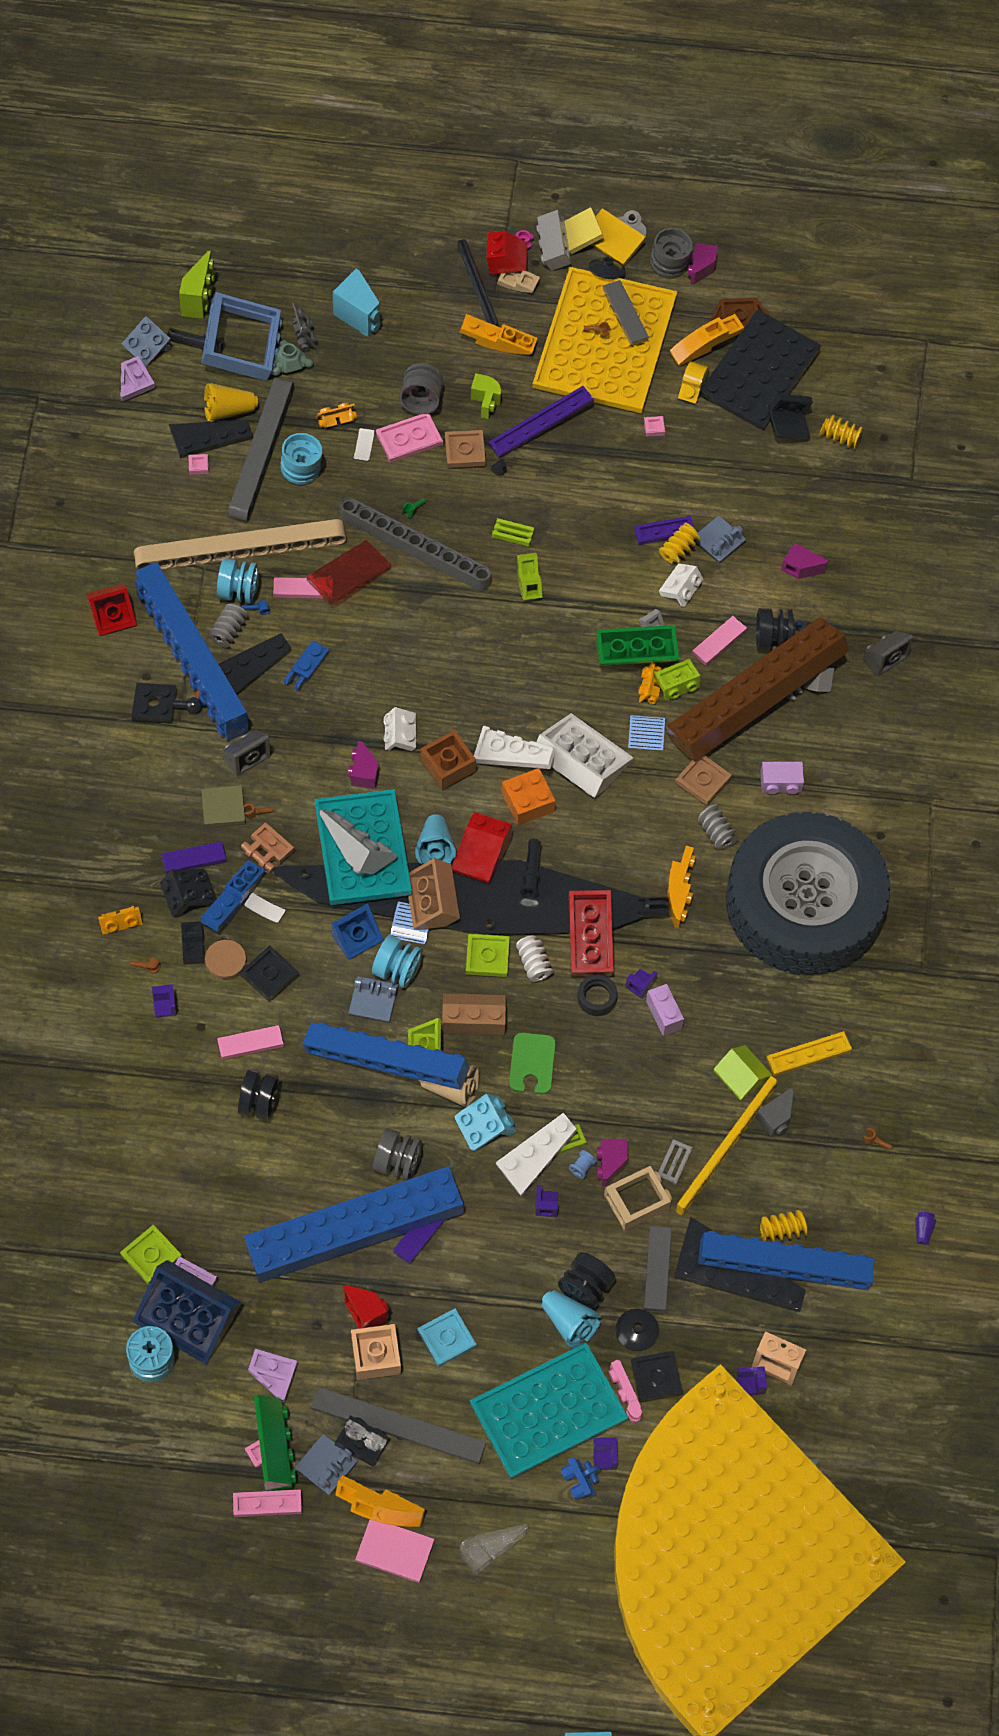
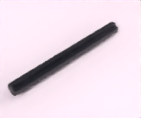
M459 240L457 247L485 319L488 323L499 326L467 240Z

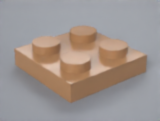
M483 430L445 432L447 468L485 466Z
M704 755L697 761H692L676 778L675 783L702 803L708 805L729 782L732 775Z

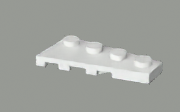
M483 726L474 757L476 763L550 769L555 751L552 747L533 741L527 742L522 740L521 737L508 736L505 732L499 730L496 732L490 730L489 727Z
M562 1113L498 1160L496 1166L522 1197L528 1187L537 1180L539 1174L552 1162L554 1156L562 1150L577 1130L567 1116Z

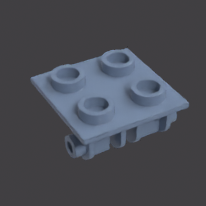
M145 316L123 341L122 345L135 357L139 356L144 366L147 367L161 350L168 351L170 349L169 341L171 338Z
M717 516L698 532L701 541H694L718 562H721L745 542L746 538L742 536L743 529L740 526L732 527L720 516Z
M358 976L355 979V989L348 1014L389 1022L398 984Z
M323 1434L296 1465L295 1469L330 1495L337 1487L341 1476H346L358 1461L351 1456L352 1453L348 1449L342 1450L338 1448L331 1439Z

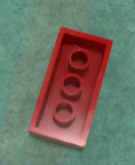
M611 890L569 891L571 977H589L598 974L612 976Z

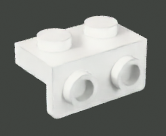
M678 563L660 588L659 593L662 597L677 599L680 606L685 607L702 583L703 577L697 566Z
M394 707L384 717L385 750L390 751L396 746L413 751L416 748V713Z

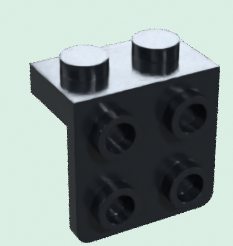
M784 393L776 396L768 408L775 434L778 438L809 440L810 433L805 413L813 404L812 397Z
M171 869L160 882L172 917H180L189 906L212 905L217 900L205 869Z

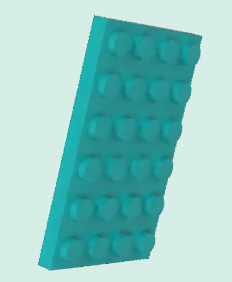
M395 789L314 799L330 905L412 895ZM320 811L336 812L354 824L353 828L368 833L370 835L368 839L375 843L380 841L397 855L396 859L374 874L364 873V875L356 873L344 858L319 814Z
M587 1343L471 1399L469 1402L510 1480L628 1421L627 1414Z

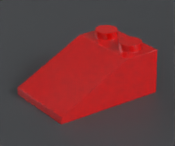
M474 812L466 826L452 865V872L490 883L512 839V824Z

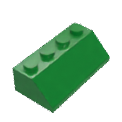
M675 625L601 629L596 631L595 644L600 666L679 661Z
M254 1395L265 1491L292 1490V1484L296 1483L295 1470H290L289 1462L294 1461L292 1448L287 1449V1440H291L290 1429L284 1425V1419H288L287 1406H282L281 1398Z

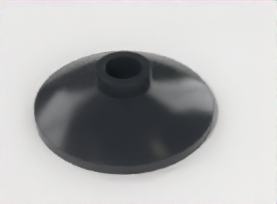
M610 257L597 258L589 263L590 272L600 278L617 279L625 274V267Z
M642 1309L628 1310L619 1317L616 1323L617 1339L629 1350H647L658 1339V1322L648 1311ZM636 1324L641 1325L642 1329L636 1330L634 1326Z

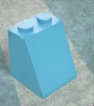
M355 269L333 291V315L369 337L373 332H377L380 327V303L361 272Z

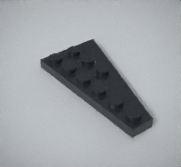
M690 1216L674 1278L800 1313L806 1290L788 1278L698 1264L700 1239L704 1232L707 1233L713 1230Z

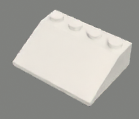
M572 713L545 730L537 739V743L554 749L555 754L551 767L594 798L605 791L633 760L631 755Z

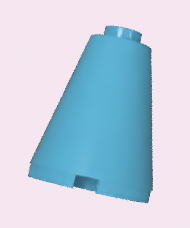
M431 815L426 819L415 847L416 858L421 864L433 858L451 864L452 859L456 856V847L445 818L441 815Z
M556 1290L549 1291L543 1296V1309L571 1348L574 1349L580 1346L579 1343L583 1340L588 1342L596 1333L601 1323L598 1318H601V1315L596 1311Z

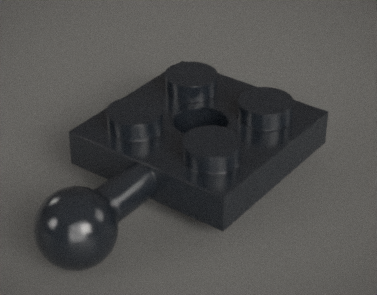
M136 683L131 718L132 721L172 723L174 708H186L189 712L196 713L201 709V701L196 697H191L187 701L175 700L176 685ZM152 700L159 701V704L156 706L149 705Z

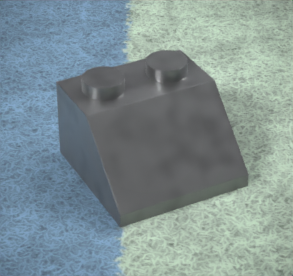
M898 631L890 635L886 634L875 645L871 644L865 649L863 661L879 677L908 658L913 636Z
M258 730L245 734L240 740L228 744L223 749V759L236 777L270 758L269 737Z

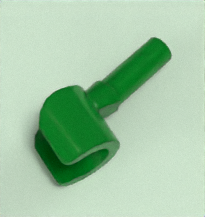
M423 498L413 504L406 502L402 513L407 512V517L411 518L414 510L424 504L426 500Z

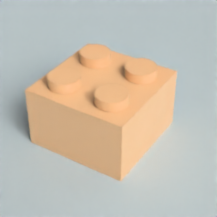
M395 1324L351 1330L357 1380L401 1374Z

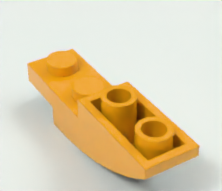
M466 314L460 329V333L476 339L475 344L513 354H532L537 341V337L503 324L500 328Z
M736 314L723 320L718 317L681 340L670 350V354L678 366H681L710 352L713 346L744 331V326Z
M690 846L685 847L681 863L672 862L668 883L670 916L674 927L678 929L680 923L686 920L688 911L685 910L686 904L690 905L693 893L690 892L691 884H688L691 873L687 872L689 867L693 868L696 856H693L694 848Z
M343 1475L338 1480L335 1495L352 1504L351 1512L384 1524L404 1527L421 1526L425 1509L388 1490H385L381 1495Z

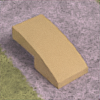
M522 271V273H501L497 284L515 291L533 293L540 277L527 271Z

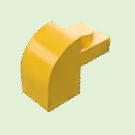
M690 361L682 379L683 383L678 398L696 404L700 389L705 384L710 367Z

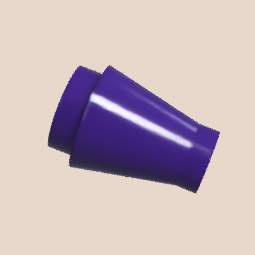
M918 1212V1216L915 1217L916 1243L929 1245L937 1221L935 1214Z

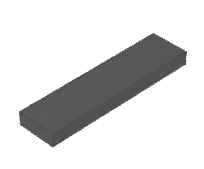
M621 280L603 285V291L630 345L633 346L648 341L649 336Z
M650 1226L644 1298V1310L666 1311L671 1228Z

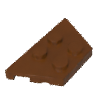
M757 298L720 299L716 310L713 312L711 321L718 317L723 320L736 314L745 327L757 309L767 315L769 313L761 306Z

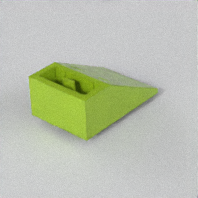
M207 251L182 278L179 292L181 316L204 319L205 311L208 312L209 300L207 299L208 296L211 297L212 295L211 282L215 280V271L213 270L214 259H211V251Z

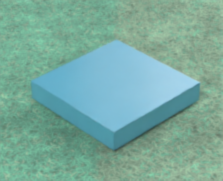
M456 1308L417 1328V1332L438 1367L477 1347Z

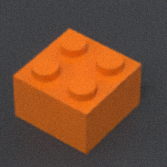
M539 768L502 781L501 793L517 826L555 812V799Z

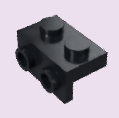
M350 1415L334 1445L342 1450L348 1449L354 1457L373 1467L386 1446L388 1436L381 1429L367 1425L363 1419Z

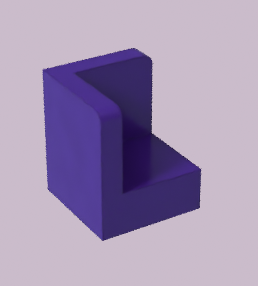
M639 969L635 975L631 973L628 976L625 988L643 999L657 981L658 973L653 971L650 975L644 970Z
M173 984L153 986L152 994L155 1017L176 1016Z
M537 1185L535 1216L557 1217L558 1192L541 1191L542 1185Z
M765 1366L738 1368L736 1374L737 1382L749 1395L765 1394L767 1389Z
M617 1437L594 1438V1466H599L600 1470H616Z

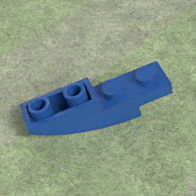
M248 860L225 885L224 892L201 916L200 922L217 932L226 922L229 924L254 891L265 870Z

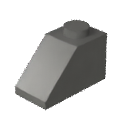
M792 1088L760 1108L757 1112L756 1119L770 1137L776 1134L781 1135L788 1129L794 1094Z

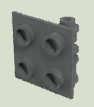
M293 302L296 315L293 327L299 348L302 351H308L313 346L315 350H318L316 346L318 340L311 328L313 327L311 318L309 316L306 317L301 307L298 308Z

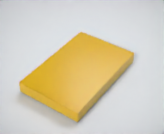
M602 208L596 215V219L604 238L590 245L625 266L645 242L646 236Z

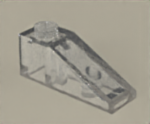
M524 1524L479 1534L472 1539L468 1537L460 1544L459 1556L471 1571L478 1575L526 1536L529 1527Z

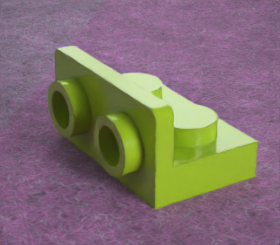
M690 659L654 673V678L663 691V699L665 701L676 699L680 695L693 692L700 687V674Z

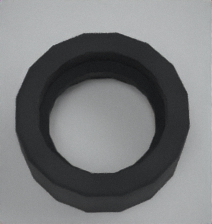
M599 974L585 978L580 983L578 989V1004L588 1015L604 1016L610 1013L615 1007L617 1000V988L614 982L607 976ZM592 986L604 987L609 992V1000L603 1005L591 1004L585 998L586 990Z

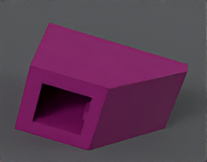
M695 244V251H692L690 255V262H693V265H689L688 276L691 277L690 284H696L714 272L717 246Z
M794 543L783 560L781 571L797 579L820 575L826 572L828 560L822 555L815 554L807 548Z
M358 741L357 749L353 748L351 760H354L353 766H349L348 770L351 786L375 789L378 777V761L364 743Z
M601 1139V1145L597 1147L596 1154L597 1159H601V1166L597 1167V1178L601 1179L602 1187H606L627 1166V1139Z

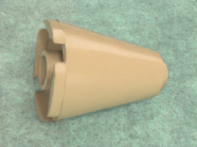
M469 1065L470 1069L461 1090L421 1080L418 1081L421 1083L422 1088L468 1107L474 1102L476 1097L472 1096L474 1089L478 1090L479 1069L475 1065Z

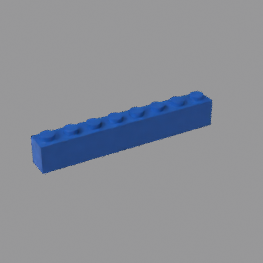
M311 1022L302 1043L306 1052L311 1055L459 1090L462 1089L470 1069L466 1059L459 1054L450 1055L438 1049L434 1051L426 1049L421 1045H407L400 1040L394 1042L382 1036H369L361 1031L357 1033L351 1032L343 1027H330L326 1023L317 1024Z
M715 1231L704 1232L700 1239L698 1264L861 1290H868L873 1283L874 1259L868 1258V1256L863 1254L847 1255L843 1251L828 1252L823 1248L809 1249L798 1244L792 1246L783 1245L779 1241H772L770 1243L764 1242L759 1238L745 1239L734 1234L728 1236L720 1235Z

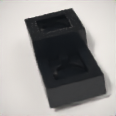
M182 922L183 964L204 963L202 922Z

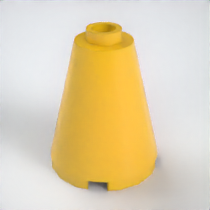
M213 383L207 384L205 387L204 401H207V407L204 408L207 421L213 422L253 412L258 406V398L254 396L253 392Z

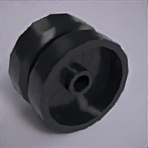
M248 1069L240 1092L238 1114L249 1117L255 1110L257 1119L268 1121L276 1101L279 1076L267 1073L261 1081V1073L259 1071Z

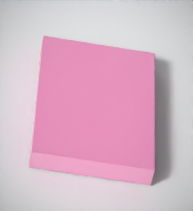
M421 414L376 430V435L390 463L443 445V440L430 414Z
M369 1520L355 1562L420 1583L434 1539L395 1525Z

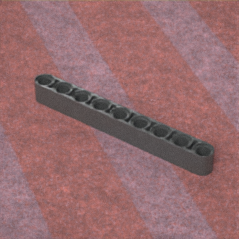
M278 378L273 380L229 506L228 517L248 521L293 393L294 382Z
M345 498L341 501L340 513L341 519L344 522L477 590L484 591L489 588L491 571L488 567L353 498Z

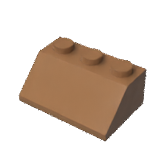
M433 858L409 872L412 895H408L413 929L445 927L460 919L450 863Z
M443 993L442 1033L505 1035V995Z

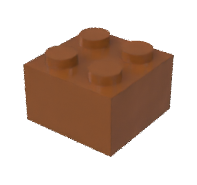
M455 730L421 748L420 760L441 790L476 772V759Z

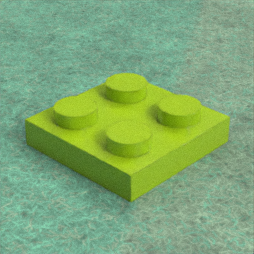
M468 934L466 975L507 977L510 936Z
M154 1225L120 1252L121 1256L148 1285L158 1265L166 1260L175 1264L179 1256L182 1258L180 1252Z

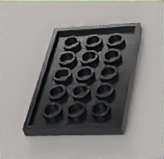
M757 309L744 327V331L739 334L702 386L699 395L764 431L771 421L769 405L778 394L784 393L789 395L820 351L821 345Z

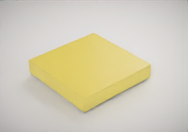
M591 207L565 220L569 252L571 254L604 238Z

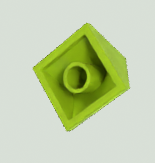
M436 1018L409 1029L408 1045H421L433 1051L435 1049L441 1050V1019Z
M746 1045L732 1048L713 1070L740 1101L764 1084L770 1076H773Z

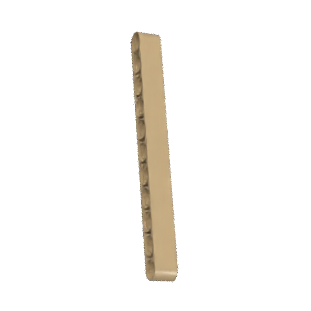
M334 519L140 546L134 550L137 570L155 562L158 563L162 570L220 562L223 558L241 559L343 544L346 541L343 521Z

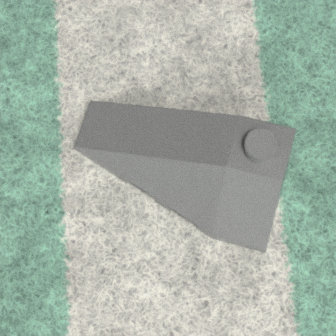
M320 811L319 814L344 858L356 873L364 875V873L374 874L396 859L397 855L380 841L375 843L368 839L370 836L368 833L353 828L354 824L336 812Z

